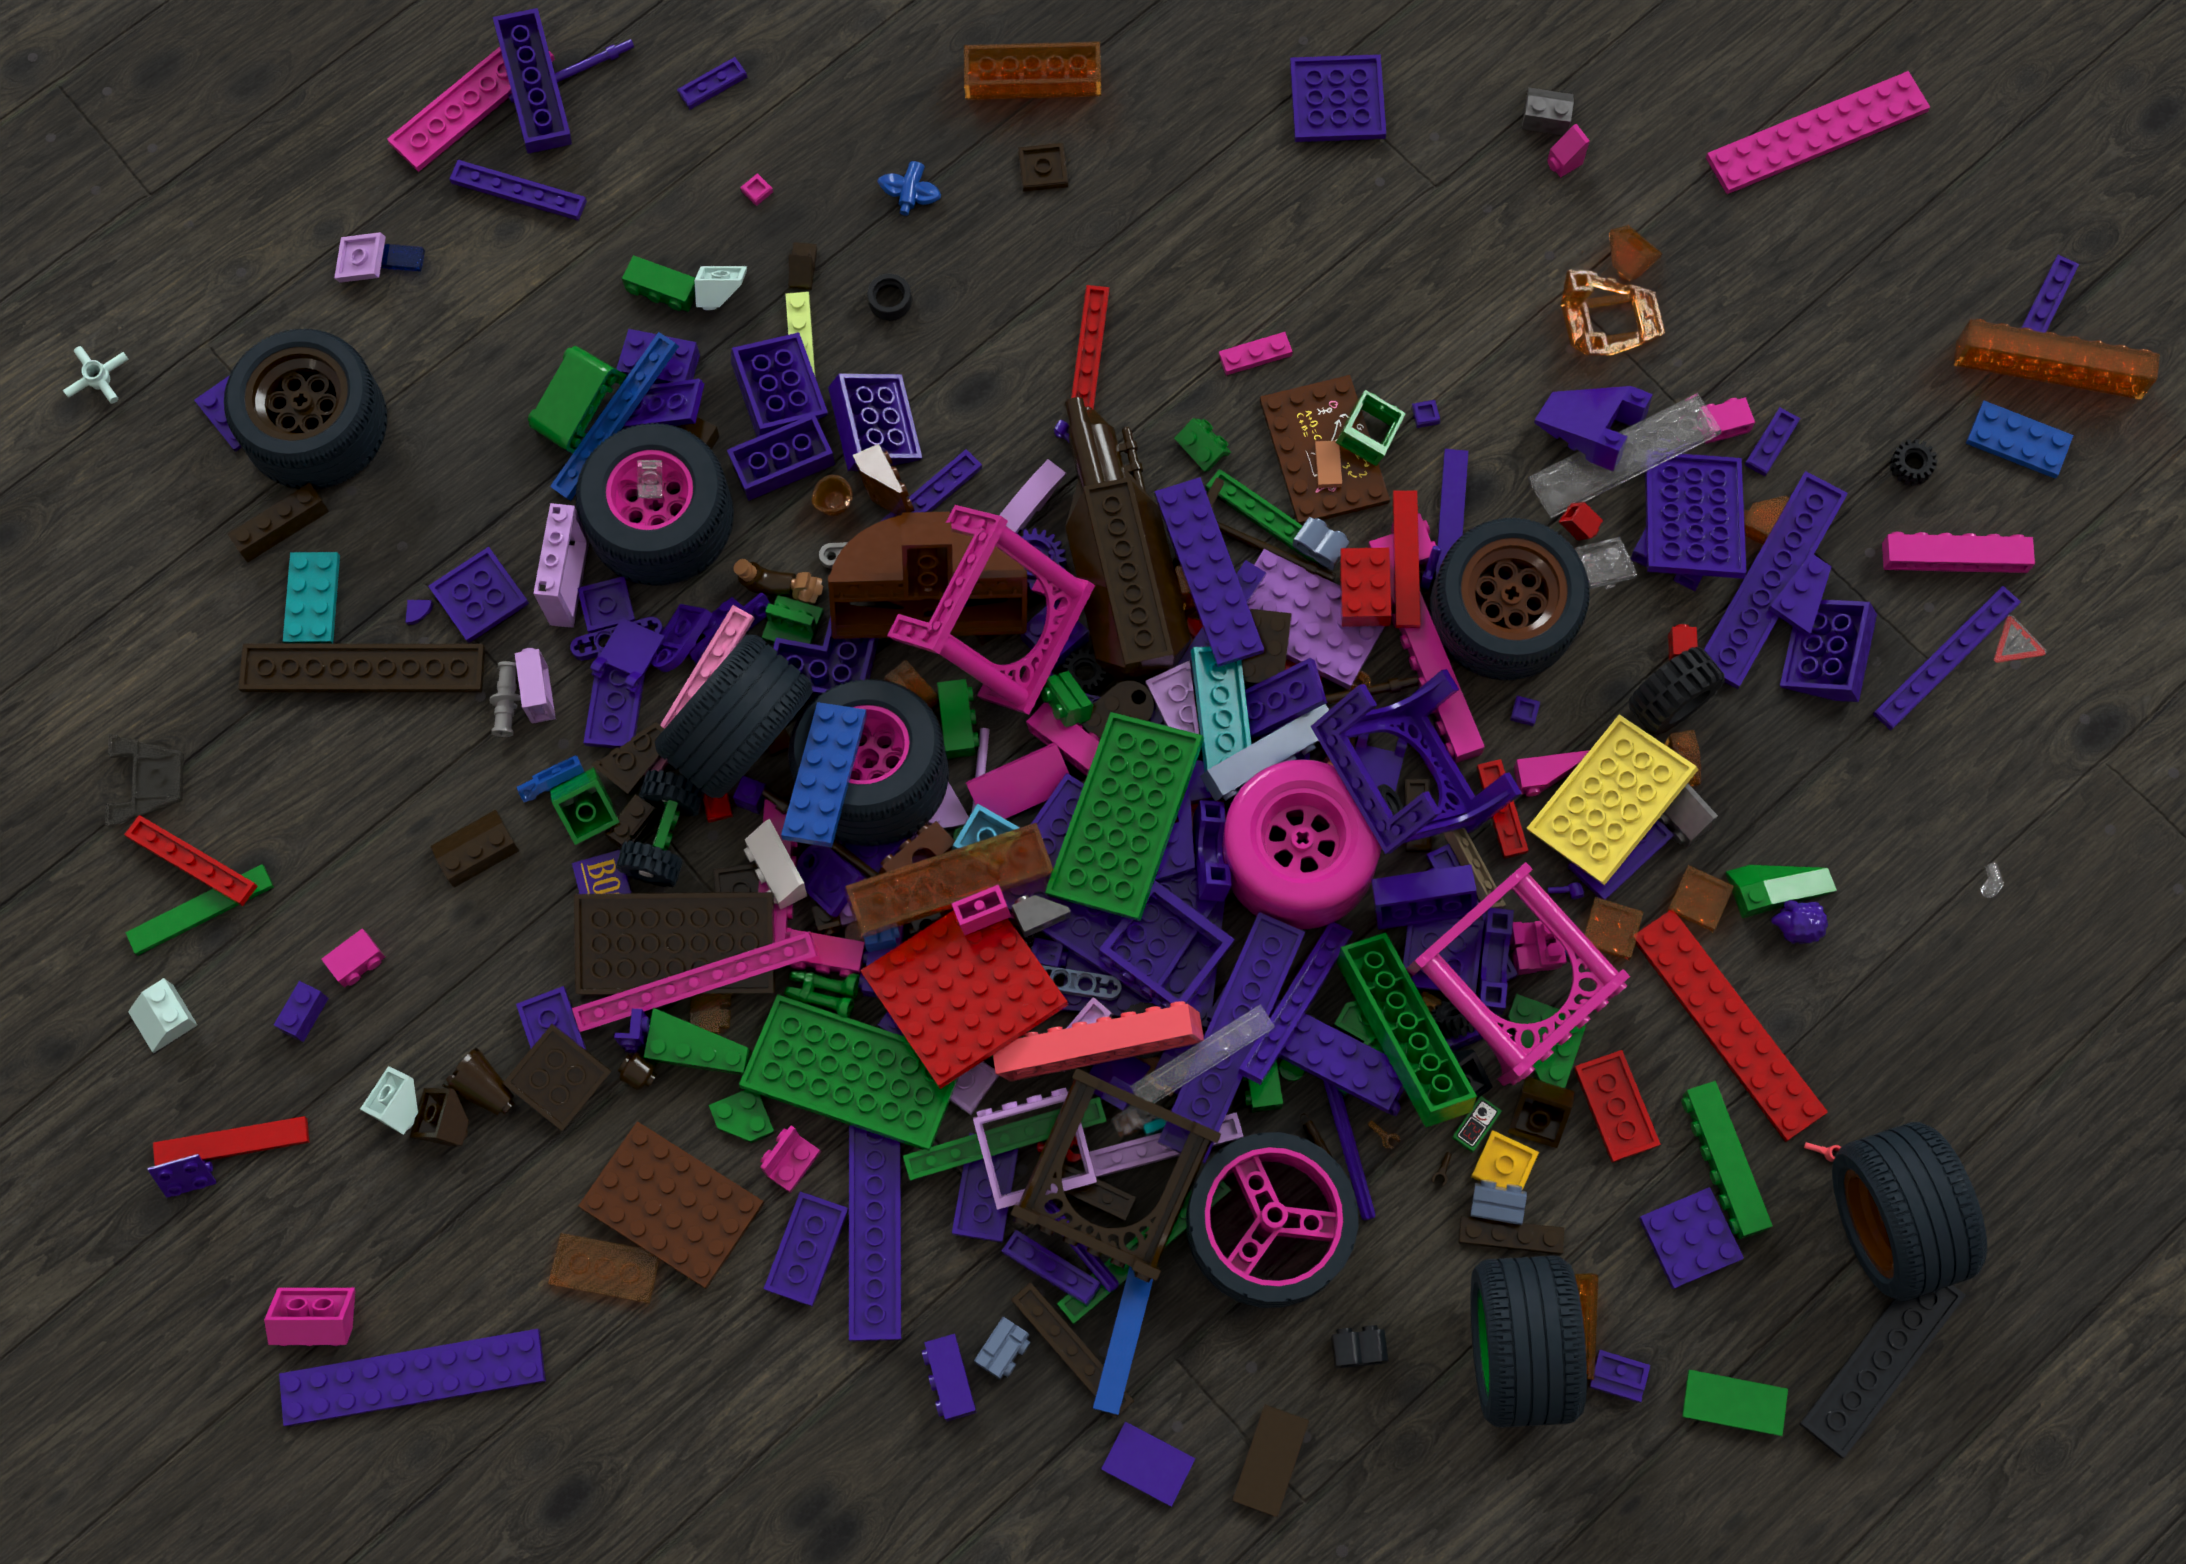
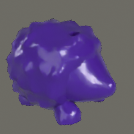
M1793 900L1784 902L1785 908L1780 909L1781 912L1771 919V922L1783 932L1785 939L1792 944L1817 942L1826 935L1828 927L1827 916L1823 912V907L1818 902L1798 903Z

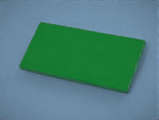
M1688 1370L1682 1417L1782 1437L1788 1389Z

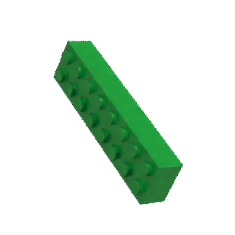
M1383 933L1342 946L1337 965L1425 1128L1472 1112L1477 1095L1387 934Z

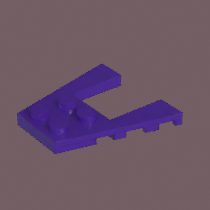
M1189 784L1177 815L1179 822H1176L1173 826L1155 877L1157 882L1195 870Z

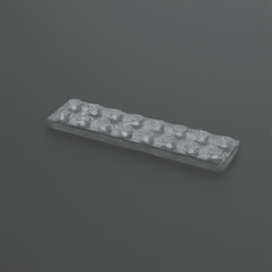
M1696 393L1618 432L1628 437L1622 458L1614 471L1590 463L1585 459L1586 455L1580 451L1529 476V483L1550 518L1565 512L1573 503L1585 502L1720 435L1721 428L1699 394Z

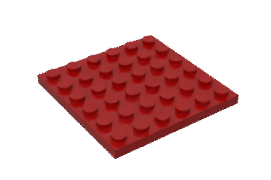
M953 910L860 970L940 1089L1069 1005L1066 998L1008 918L964 935Z

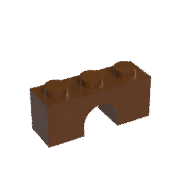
M937 821L930 826L925 824V826L917 831L916 834L918 836L914 840L907 839L898 848L900 851L895 856L889 854L880 863L882 867L879 874L883 876L882 879L897 895H900L913 884L920 874L913 865V857L924 856L935 865L952 850L955 840Z

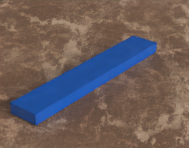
M1131 1266L1129 1267L1093 1406L1095 1410L1117 1416L1119 1415L1153 1279L1148 1283L1135 1277Z

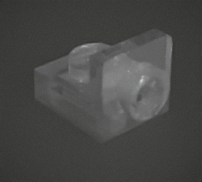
M637 460L638 498H662V460Z

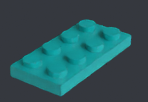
M290 552L283 631L284 644H333L340 564L338 552Z

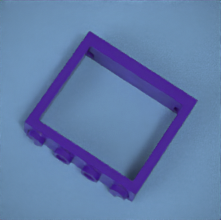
M1154 880L1147 902L1151 897L1217 945L1219 947L1179 999L1111 949L1132 923L1133 919L1126 917L1122 919L1100 947L1098 955L1107 967H1115L1121 972L1120 976L1131 984L1135 982L1141 987L1140 991L1151 999L1155 997L1161 1002L1160 1006L1164 1009L1169 1008L1170 1004L1174 1002L1184 1001L1185 1004H1188L1231 949L1235 939Z

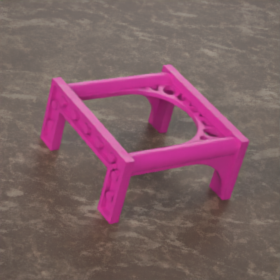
M955 505L946 523L951 522L952 532L973 538L931 620L928 623L898 614L887 636L895 641L940 654L983 683L977 695L979 698L1029 715L1095 585L1090 581L1074 577L1006 526L1008 520L1002 516ZM994 547L1004 552L1037 578L1032 591L1045 596L1047 603L1045 626L1037 644L1025 657L1017 662L1006 665L992 663L950 634ZM1056 600H1061L1056 610L1054 608V603ZM1025 666L1026 670L1020 679V669ZM1013 670L1012 676H1008L1009 672Z
M1526 862L1406 968L1411 978L1422 969L1484 1038L1501 1065L1502 1075L1497 1080L1503 1086L1509 1083L1515 1085L1535 1070L1532 1066L1539 1059L1541 1062H1544L1554 1053L1551 1048L1556 1043L1564 1044L1572 1036L1570 1031L1575 1026L1580 1029L1591 1019L1588 1014L1594 1009L1599 1012L1609 1003V999L1618 995L1627 987L1625 981L1630 977L1624 969L1618 972L1532 878L1529 873L1533 869ZM1511 889L1562 944L1572 966V987L1566 1002L1553 1016L1537 1023H1514L1494 1014L1439 954ZM1582 964L1584 970L1588 968L1591 972L1580 973L1578 968ZM1585 978L1591 979L1596 983V989L1590 992L1584 991L1579 987V981ZM1577 995L1588 998V1000L1582 999L1579 1001L1580 1004H1576L1574 998ZM1560 1013L1565 1015L1564 1020L1559 1019ZM1544 1027L1547 1029V1033H1543L1542 1041L1540 1042L1538 1030ZM1513 1028L1516 1031L1514 1041L1510 1038L1513 1035L1507 1032L1508 1029ZM1525 1030H1529L1533 1034L1534 1042L1531 1048H1525L1522 1045L1521 1035Z

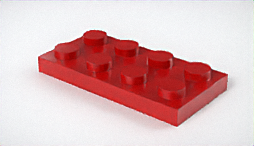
M1622 1050L1574 1067L1611 1163L1661 1145Z

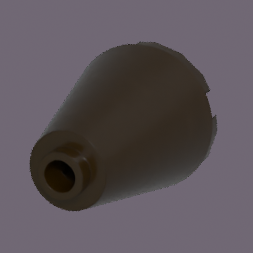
M477 1047L465 1056L456 1066L453 1076L449 1075L442 1085L444 1088L454 1089L458 1096L496 1115H499L501 1112L505 1115L515 1104L512 1101L514 1098L513 1093L503 1084L504 1081Z

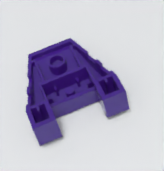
M1633 386L1552 392L1537 415L1534 424L1556 439L1560 437L1568 442V447L1573 451L1576 449L1586 455L1585 459L1590 463L1614 471L1622 458L1628 436L1610 430L1614 420L1639 429L1647 416L1653 394Z

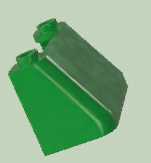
M578 346L568 348L563 355L560 367L536 409H533L528 416L529 427L566 451L574 453L581 443V438L586 436L584 431L607 392L612 393L614 389L610 387L614 383L622 385L627 375Z

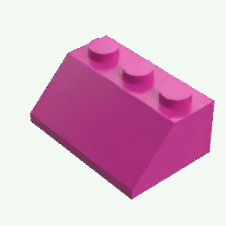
M277 1288L264 1319L268 1345H347L353 1329L355 1288Z

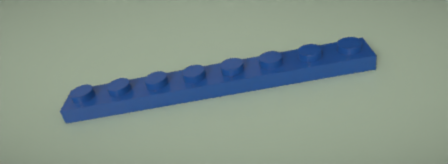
M660 332L657 333L550 486L568 500L571 501L576 494L579 474L588 456L606 438L608 439L609 436H613L614 433L616 434L622 429L679 348L675 342Z

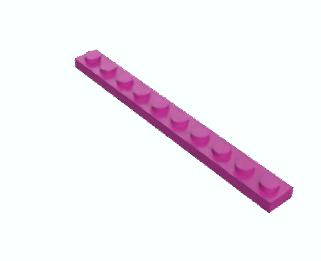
M809 931L574 1007L572 1011L579 1032L629 1017L631 1016L632 1009L647 1011L815 957L818 953Z

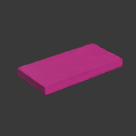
M1056 742L965 783L975 805L978 803L1006 819L1048 800L1065 774H1069L1059 748Z

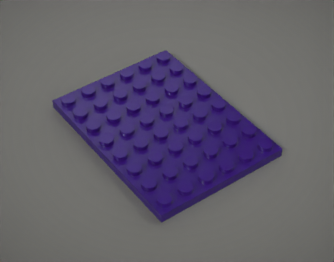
M1066 773L986 889L999 884L1011 913H1013L1012 905L1015 904L1014 901L1025 895L1029 897L1036 895L1067 906L1070 910V918L1043 929L1041 932L1107 975L1118 979L1121 984L1144 999L1152 1002L1155 997L1151 999L1140 991L1141 987L1135 982L1131 984L1120 976L1121 972L1115 967H1107L1098 955L1100 947L1124 917L1053 898L1045 894L1084 786L1082 782ZM1194 854L1195 870L1158 881V883L1205 918H1208L1219 901L1199 900L1196 855ZM1151 897L1145 906L1141 920H1133L1111 949L1162 987L1198 931Z

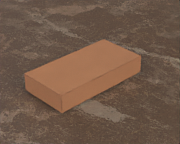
M1315 441L1318 488L1342 487L1340 447L1335 443L1336 441Z

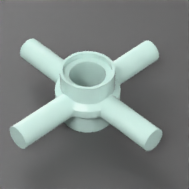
M81 346L76 347L74 353L83 364V378L64 389V393L70 398L89 385L94 389H101L111 404L117 402L118 397L109 386V372L129 360L125 353L122 352L105 364H101L96 360H91Z

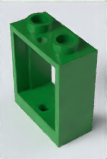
M1364 390L1335 443L1377 466L1385 456L1406 413L1380 399L1376 394ZM1361 409L1390 426L1381 444L1352 428Z

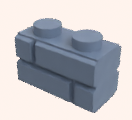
M1481 1180V1184L1475 1183L1471 1216L1522 1225L1527 1192L1522 1191V1186L1507 1184L1506 1188L1497 1187V1182L1490 1180Z
M1002 1317L974 1362L999 1380L1003 1376L1008 1378L1016 1366L1013 1362L1018 1353L1023 1355L1031 1343L1027 1340L1029 1333L1007 1318Z

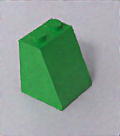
M594 767L550 789L552 804L575 845L620 823L606 788Z

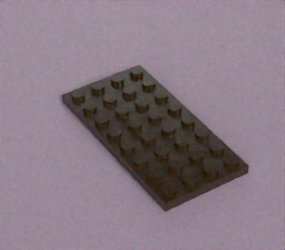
M773 892L574 894L575 993L617 994L775 943ZM775 969L700 994L775 993Z

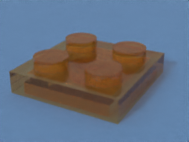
M1688 865L1667 911L1671 910L1678 916L1714 932L1734 886Z
M1595 897L1584 935L1599 951L1630 960L1643 911Z

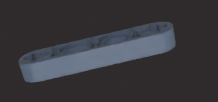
M1042 965L1046 972L1051 973L1050 978L1052 980L1059 974L1067 977V984L1063 987H1058L1062 994L1088 998L1094 997L1107 1001H1113L1121 994V983L1113 976ZM1083 978H1088L1093 983L1092 988L1088 991H1083L1078 986L1079 981ZM1096 980H1101L1100 986L1105 987L1109 983H1113L1114 988H1117V990H1113L1112 994H1107V989L1099 988V993H1095L1097 988Z

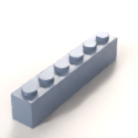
M1324 704L1300 716L1203 773L1200 777L1213 799L1218 801L1224 798L1227 801L1238 793V788L1242 787L1249 779L1263 769L1284 761L1296 760L1295 755L1300 752L1304 756L1316 748L1314 744L1319 742L1313 732L1311 725L1329 711L1327 705Z

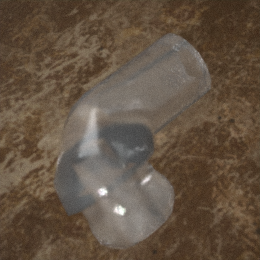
M1990 863L1985 866L1988 879L1981 886V892L1987 898L1996 896L2003 886V880L1997 863Z

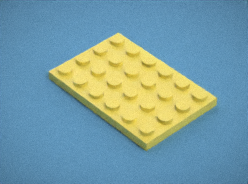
M1619 714L1530 823L1527 830L1605 885L1695 775L1698 768Z

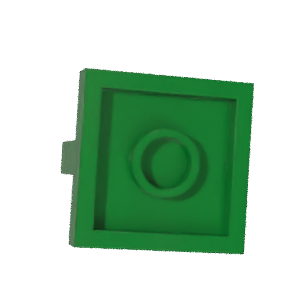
M777 595L774 605L768 603L765 613L768 622L762 639L771 644L775 643L776 638L812 644L824 613L823 608Z

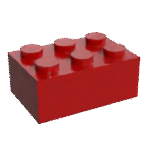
M1389 547L1341 548L1342 627L1390 626L1391 584Z

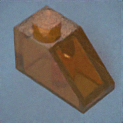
M1781 496L1753 503L1749 511L1744 509L1745 536L1763 545L1786 506L1789 497Z
M1689 730L1670 734L1665 745L1697 766L1698 771L1688 784L1690 786L1700 785V750L1695 731Z

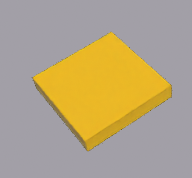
M1492 1130L1471 1178L1480 1182L1481 1180L1497 1182V1187L1506 1188L1507 1184L1522 1186L1523 1190L1539 1152Z

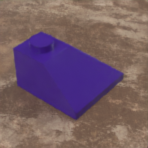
M1129 1057L1095 1064L1089 1074L1136 1095L1151 1066L1136 1057ZM1097 1089L1094 1091V1094L1123 1111H1127L1130 1105Z

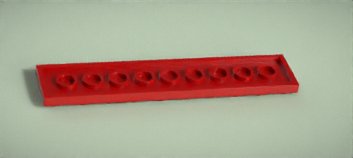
M1673 909L1632 936L1631 939L1785 1142L1828 1113Z

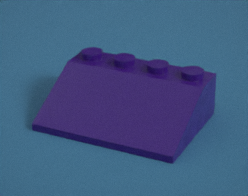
M800 333L732 348L731 364L757 437L812 414H815L817 420L828 415Z
M838 374L829 385L828 390L848 471H858L853 458L854 454L877 444L880 445L883 452L888 451L893 462L890 466L922 459L901 374Z
M1821 600L1809 637L1795 627L1792 628L1780 687L1834 701L1859 702L1877 613L1872 604L1865 601Z

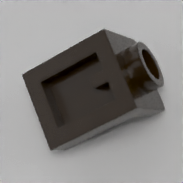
M820 905L812 907L818 934L836 937L839 935L838 932L843 931L839 915L837 918L830 916Z

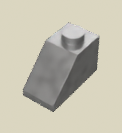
M1028 895L1022 896L1015 900V904L1012 905L1013 915L1024 938L1070 918V910L1067 906L1036 895L1031 897Z

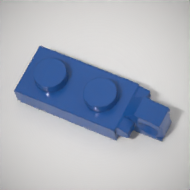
M575 755L533 775L532 780L517 786L518 793L523 802L536 799V796L540 793L548 792L559 784L584 773V769Z

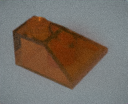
M1629 225L1612 229L1609 232L1612 265L1618 270L1617 274L1625 280L1631 281L1639 278L1662 255L1658 249Z

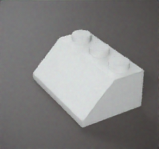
M766 820L745 839L747 848L743 850L749 862L755 861L758 867L755 873L761 884L766 882L770 889L766 892H773L774 904L777 903L781 910L807 897L804 882L771 820Z

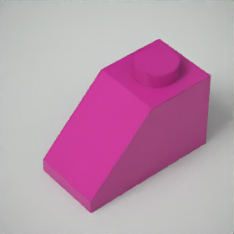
M1577 124L1573 125L1549 152L1548 165L1552 171H1556L1560 178L1581 166L1585 159L1590 140Z

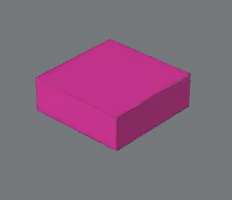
M756 174L740 187L741 192L756 206L773 193V188L759 174Z

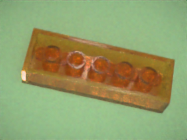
M1100 42L964 45L966 100L1101 96Z

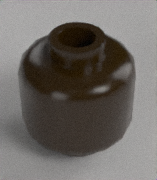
M635 1052L632 1055L628 1054L617 1070L620 1072V1080L636 1090L642 1089L644 1085L649 1087L657 1075L653 1072L655 1063L652 1060L645 1059L644 1055L639 1052Z

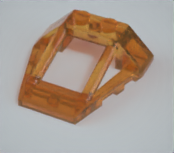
M1590 270L1567 271L1561 307L1572 347L1586 355L1608 356L1653 341L1665 334L1654 291L1632 284L1626 286L1617 283L1614 278L1607 277L1605 279L1599 277L1596 272ZM1594 287L1622 293L1587 299L1594 292ZM1632 302L1639 331L1605 336V332H1593L1588 308Z

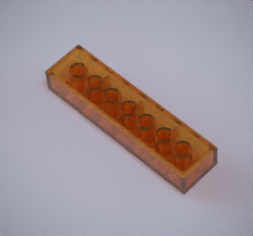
M1970 319L1957 340L1954 366L2141 400L2158 378L2160 354L2147 349H2131L2125 345L2104 344L2102 341L2082 340L2076 336L2065 337L2053 332L2043 333L2033 331L2030 328L2010 327L2004 323L1994 324L1982 319Z
M1033 823L847 885L844 892L860 938L862 939L953 908L951 903L998 884L1001 891H1005L1050 876L1053 867L1038 825Z

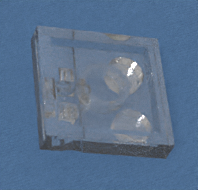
M1620 537L1574 548L1584 564L1590 589L1601 586L1609 589L1615 587L1617 582L1636 578L1637 571Z

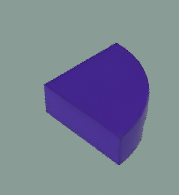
M407 600L406 624H417L429 614L433 607L432 600Z

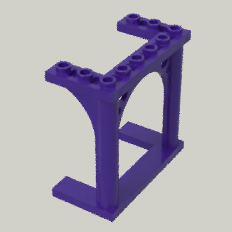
M1447 669L1438 672L1410 697L1378 709H1374L1377 704L1366 685H1358L1311 725L1313 732L1385 854L1392 853L1403 843L1462 828H1465L1467 833L1473 832L1522 794L1510 772L1500 776L1478 795L1475 796L1427 717L1459 690ZM1376 732H1386L1398 736L1409 743L1419 752L1437 782L1439 789L1438 806L1428 791L1420 794L1397 814L1393 815L1348 738Z

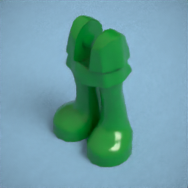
M806 970L791 971L788 978L792 981L803 983L802 989L786 987L784 995L805 1004L812 1003L836 1011L840 1017L850 1018L854 1008V1000L852 998L855 999L857 997L860 976L851 973L845 980H835L816 975L814 972L807 973ZM815 988H819L839 993L847 997L838 998L817 993L814 991Z

